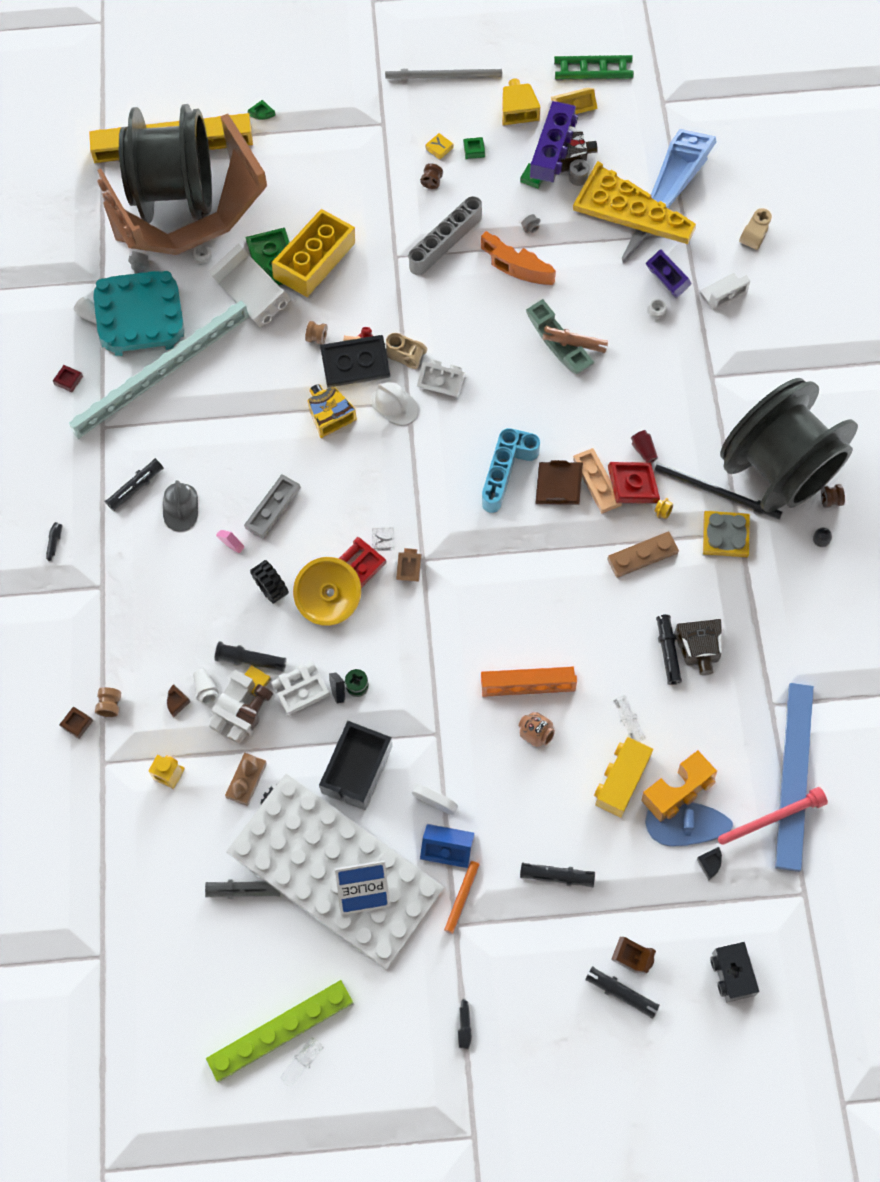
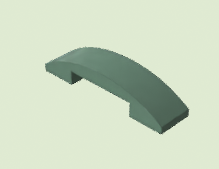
M544 299L526 309L530 321L542 339L543 333L552 335L544 331L546 326L564 330L556 321V314ZM543 340L554 355L576 375L594 364V361L582 346L579 348L572 345L562 346L558 342Z

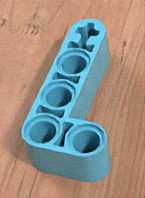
M506 428L500 432L482 491V507L486 512L494 513L500 510L515 458L526 461H533L538 458L540 438L536 434L512 428ZM505 441H512L513 443L508 444ZM526 446H533L534 448L529 449ZM505 459L507 462H500L499 460ZM500 478L502 481L497 482L493 479ZM492 492L495 493L493 500H491Z

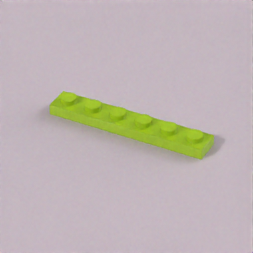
M339 980L205 1059L216 1081L220 1082L354 1003L342 980Z

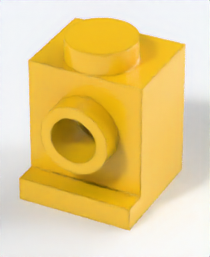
M157 754L148 773L153 780L174 789L185 767L179 765L178 761L171 756L166 755L162 757Z

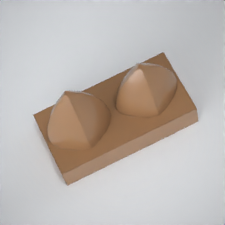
M244 752L225 797L248 806L265 770L267 761Z

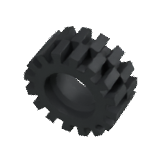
M267 560L262 561L250 570V574L261 592L273 604L289 594L285 582Z

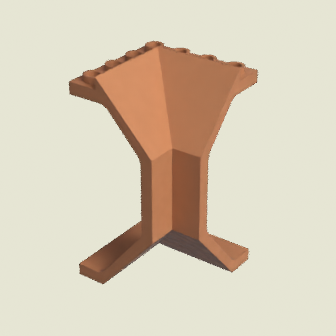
M228 113L220 116L230 163L217 212L167 234L125 210L102 169L97 170L100 177L97 182L101 191L104 192L102 193L103 205L116 241L125 242L128 248L179 255L229 232L265 190L267 180L265 171Z

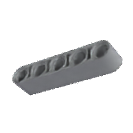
M470 196L466 198L409 251V270L412 274H424L482 219V200L479 197Z

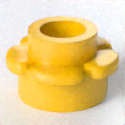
M665 498L663 501L659 500L654 512L657 513V518L659 519L660 517L667 519L672 512L674 503L670 502L668 498Z

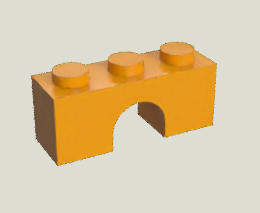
M699 750L679 765L677 773L685 782L683 786L671 787L660 778L643 791L641 801L660 822L665 818H673L679 812V807L683 804H691L698 797L697 793L703 789L705 791L709 790L716 783L717 770Z

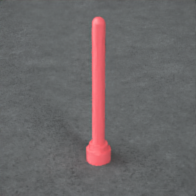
M816 787L809 791L806 798L720 835L718 842L721 845H725L808 807L821 808L828 804L827 797L821 787Z

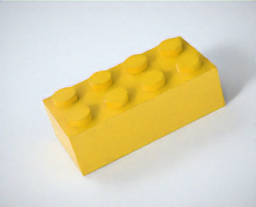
M320 209L272 261L273 278L303 296L308 297L355 245V227Z

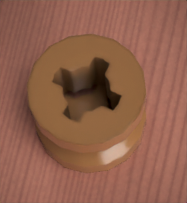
M309 321L306 328L305 341H316L319 345L324 344L328 331L327 324L322 323L318 325L314 321Z

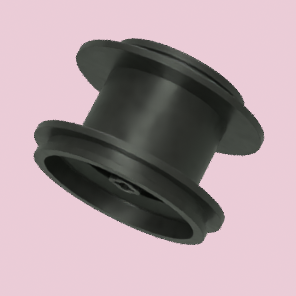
M188 103L182 104L179 126L147 128L141 110L138 107H132L128 116V127H121L119 132L120 171L125 196L129 205L137 206L141 219L148 223H151L154 217L155 201L187 199L189 210L194 220L201 219L202 211L204 214H210L212 209V171L208 137L201 110L195 108L192 111Z
M798 377L775 388L738 422L721 448L720 457L724 460L723 467L728 474H736L754 466L771 484L761 501V508L765 512L775 511L784 505L794 508L802 504L821 490L840 471L852 454L853 447L850 443L856 435L858 424L853 419H848L828 429L810 411L820 391L819 386L814 381L806 382L803 378Z

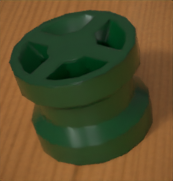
M353 669L346 674L344 681L347 692L353 697L365 695L369 689L366 673L361 669Z

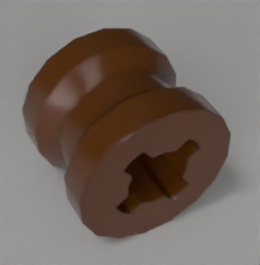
M426 164L423 169L424 174L420 178V183L425 188L437 189L440 186V179L443 177L444 171L437 164Z
M836 484L834 487L827 485L821 489V501L824 508H829L835 504L837 506H844L845 492L842 484Z

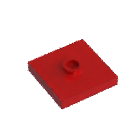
M609 462L608 471L616 503H658L660 496L651 463Z

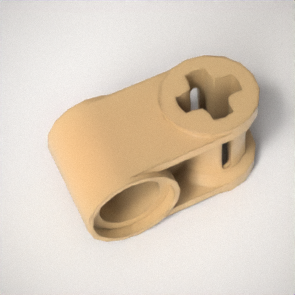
M765 208L757 209L749 223L745 226L739 242L758 250L768 231L772 219L771 212Z
M396 332L387 336L386 353L388 358L405 364L412 369H417L420 366L419 361L421 357L428 351L425 344Z

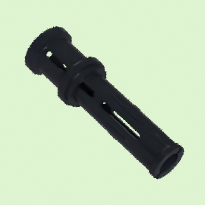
M219 641L216 646L214 660L217 662L220 660L233 662L236 666L244 663L284 672L287 657L245 650L242 645L235 647Z

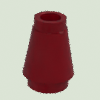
M642 430L630 438L632 440L631 445L645 462L652 463L658 459L650 433Z

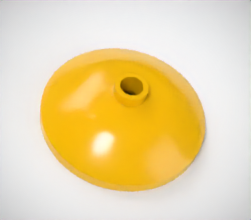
M320 557L307 563L297 574L293 586L294 602L298 611L310 622L322 626L336 625L347 620L357 609L361 599V582L356 571L345 561L335 557ZM329 589L334 590V595L331 597L327 595Z

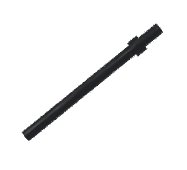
M657 463L654 471L753 509V512L759 515L766 514L780 520L783 511L778 509L772 512H765L761 508V500L749 499L660 463Z

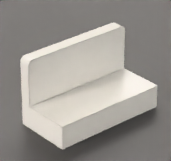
M731 273L701 289L700 295L714 311L748 293L751 280L747 275L738 278L735 273Z

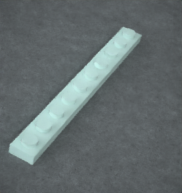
M242 301L231 305L220 316L214 317L210 323L203 328L197 329L189 338L180 341L176 347L162 354L158 360L145 366L134 377L128 378L124 384L117 389L111 390L103 399L93 403L83 413L76 415L69 422L73 434L78 439L248 319L247 306Z

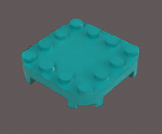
M151 271L111 276L96 281L93 300L97 332L102 348L104 347L106 350L113 352L115 356H123V351L165 346L166 350L174 348V344L180 341L181 337H184L185 330L179 289L171 272Z

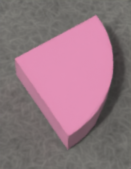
M220 530L216 534L220 541L237 553H241L245 548L232 532Z

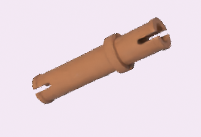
M546 326L544 331L552 335L543 333V340L558 342L562 346H582L585 349L605 353L607 348L599 345L608 347V340L572 333L569 329L559 330Z

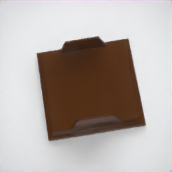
M567 460L539 462L535 504L580 505L583 462H568Z

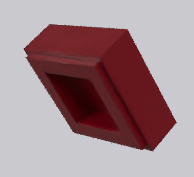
M63 364L52 381L54 385L72 393L83 378V374Z

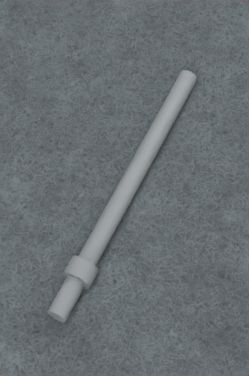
M408 68L400 69L401 71H385V79L409 81V79L502 77L503 72L502 68L408 70Z

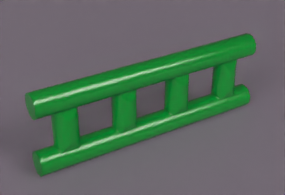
M633 55L554 56V64H560L561 71H555V80L634 78V70H627V63H632ZM607 63H619V70H608ZM568 64H580V71H568ZM588 64H599L600 71H588Z

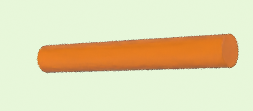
M470 861L444 931L448 933H454L480 864L475 861Z

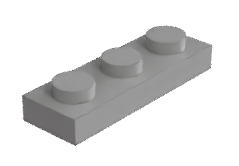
M281 474L245 522V529L264 539L301 489L300 484Z

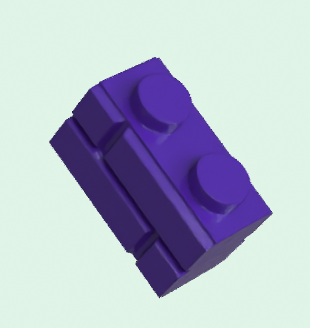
M662 249L657 251L645 263L649 271L675 298H678L692 284L685 273Z

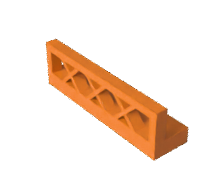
M574 666L481 672L482 697L576 692L577 675H575Z

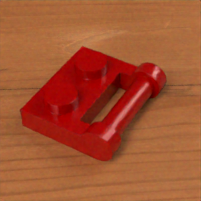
M356 537L353 540V545L338 559L347 563L359 550L363 551L350 564L356 571L362 588L387 561L364 540Z

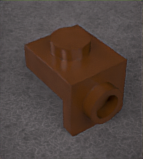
M620 936L611 960L634 973H648L654 964L656 950L643 947L625 936Z

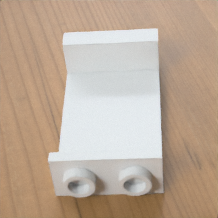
M239 243L208 270L210 275L236 303L242 301L247 306L248 315L260 328L264 324L269 323L272 317L279 310L284 309L291 300L283 288L281 289Z

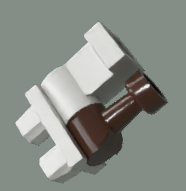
M234 670L226 689L218 698L216 705L214 704L211 709L214 715L210 720L209 727L221 733L226 724L231 725L232 729L227 736L232 741L240 744L246 735L251 737L254 728L259 722L258 712L263 702L270 701L274 693L258 684L254 689L255 698L249 705L245 704L252 694L251 691L255 687L253 679Z

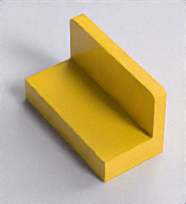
M584 88L551 96V101L576 106L575 114L598 109L594 88Z

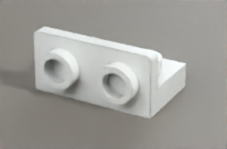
M430 359L429 362L423 361L416 386L459 398L463 380L467 374L462 371L463 368L450 364V368L442 366V362Z

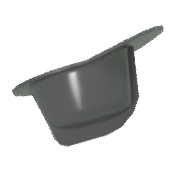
M175 480V483L168 486L164 492L163 519L168 528L173 531L182 532L193 527L197 521L198 495L193 486Z

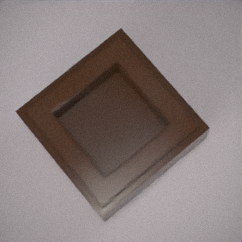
M73 706L59 726L80 739L94 720Z

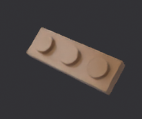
M668 531L610 554L607 560L616 578H619L676 555L679 549Z

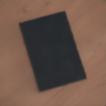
M383 335L320 345L327 388L391 377Z

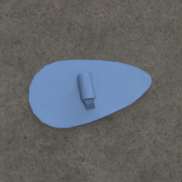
M694 802L689 805L683 804L678 808L679 812L671 819L665 818L660 822L650 810L647 811L645 819L646 829L651 838L665 846H687L712 841L733 828L732 820L725 814L714 808Z

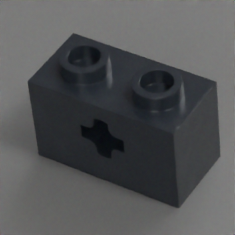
M745 941L714 949L710 957V963L713 971L718 973L720 980L717 982L718 991L721 997H725L726 1003L756 996L760 991ZM731 968L733 971L738 972V975L735 978L733 974H728V971Z

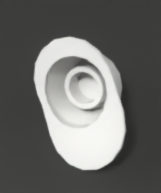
M380 383L378 389L372 395L371 403L373 408L396 425L410 424L418 416L419 407L417 402L396 383Z

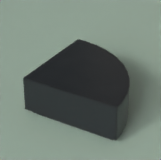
M337 672L329 673L330 687L334 700L337 704L344 703L345 681Z
M719 847L697 857V861L708 881L716 876L721 867L722 853Z

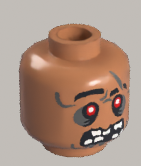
M532 712L528 716L524 715L518 725L520 727V737L535 747L548 745L555 734L553 722L538 712Z

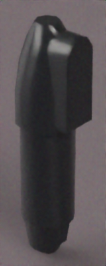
M54 522L49 531L46 559L48 561H52L53 556H55L57 541L61 539L63 524H58V522Z
M462 999L461 1007L459 1008L460 1029L458 1030L459 1048L469 1049L472 1039L468 1001Z

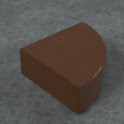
M173 684L168 691L167 708L174 718L191 701Z

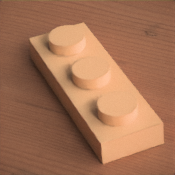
M594 448L574 455V462H583L582 478L601 514L622 506V503H616L611 480Z

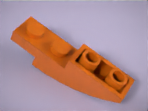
M487 231L481 235V249L491 255L492 266L510 276L531 283L553 285L555 283L556 270L551 264L539 259L535 253L529 252L525 248L518 253L512 246L506 245L496 235H492Z

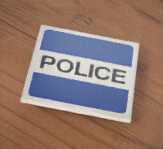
M385 861L335 869L341 915L391 907Z

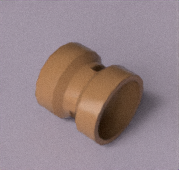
M110 687L99 688L97 693L99 703L95 705V714L103 717L118 716L119 707L117 704L121 700L122 692Z

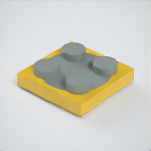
M704 511L703 554L748 558L750 514Z

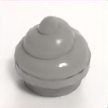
M132 251L128 262L131 264L134 273H140L141 270H144L149 265L148 255Z

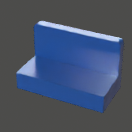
M427 824L422 839L420 860L468 868L475 833Z

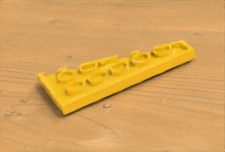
M599 161L596 162L573 204V211L684 244L689 243L696 230V223L677 211H671L666 207L665 203L662 201L657 202L652 198L651 194L631 181L618 177L615 171L612 169L609 171L604 168L603 164Z

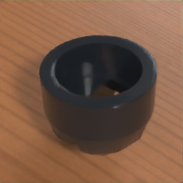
M825 527L817 529L813 535V542L819 547L828 546L832 540L831 531Z

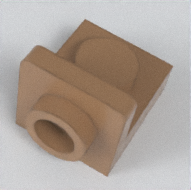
M404 548V552H398L396 580L419 582L422 554L417 553L418 549Z

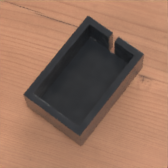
M347 720L319 783L321 793L340 801L344 797L345 803L366 810L393 748L392 737Z

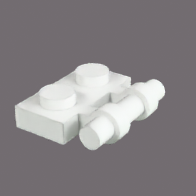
M314 662L307 665L301 664L297 666L298 669L288 674L278 675V679L271 681L274 690L280 687L285 689L277 693L287 716L330 696L320 673L312 677L310 676V673L317 670ZM301 677L304 681L291 686V682Z

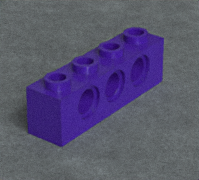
M552 101L530 164L531 178L554 183L556 175H560L562 169L561 159L566 158L568 150L566 144L571 143L573 131L571 130L572 127L576 128L578 115H575L576 106Z

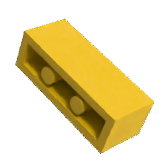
M628 736L624 743L619 742L614 752L617 758L614 764H608L604 773L607 779L604 785L599 783L594 793V797L597 798L595 806L622 818L654 749Z

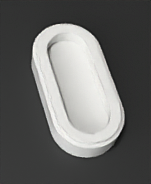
M416 784L411 792L417 799L449 815H454L458 808L457 803L452 799L424 785Z

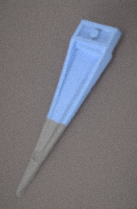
M679 129L668 147L651 193L652 198L657 202L662 201L669 208L708 160L707 156L717 143L716 136ZM635 229L622 256L623 263L626 262L646 237L647 232Z

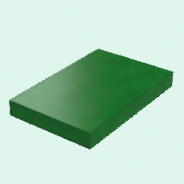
M285 227L245 237L251 258L278 286L284 285L273 278L272 261L290 243Z

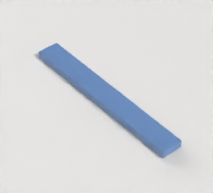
M789 683L779 809L806 798L814 688L811 685ZM805 809L778 821L775 869L801 871Z

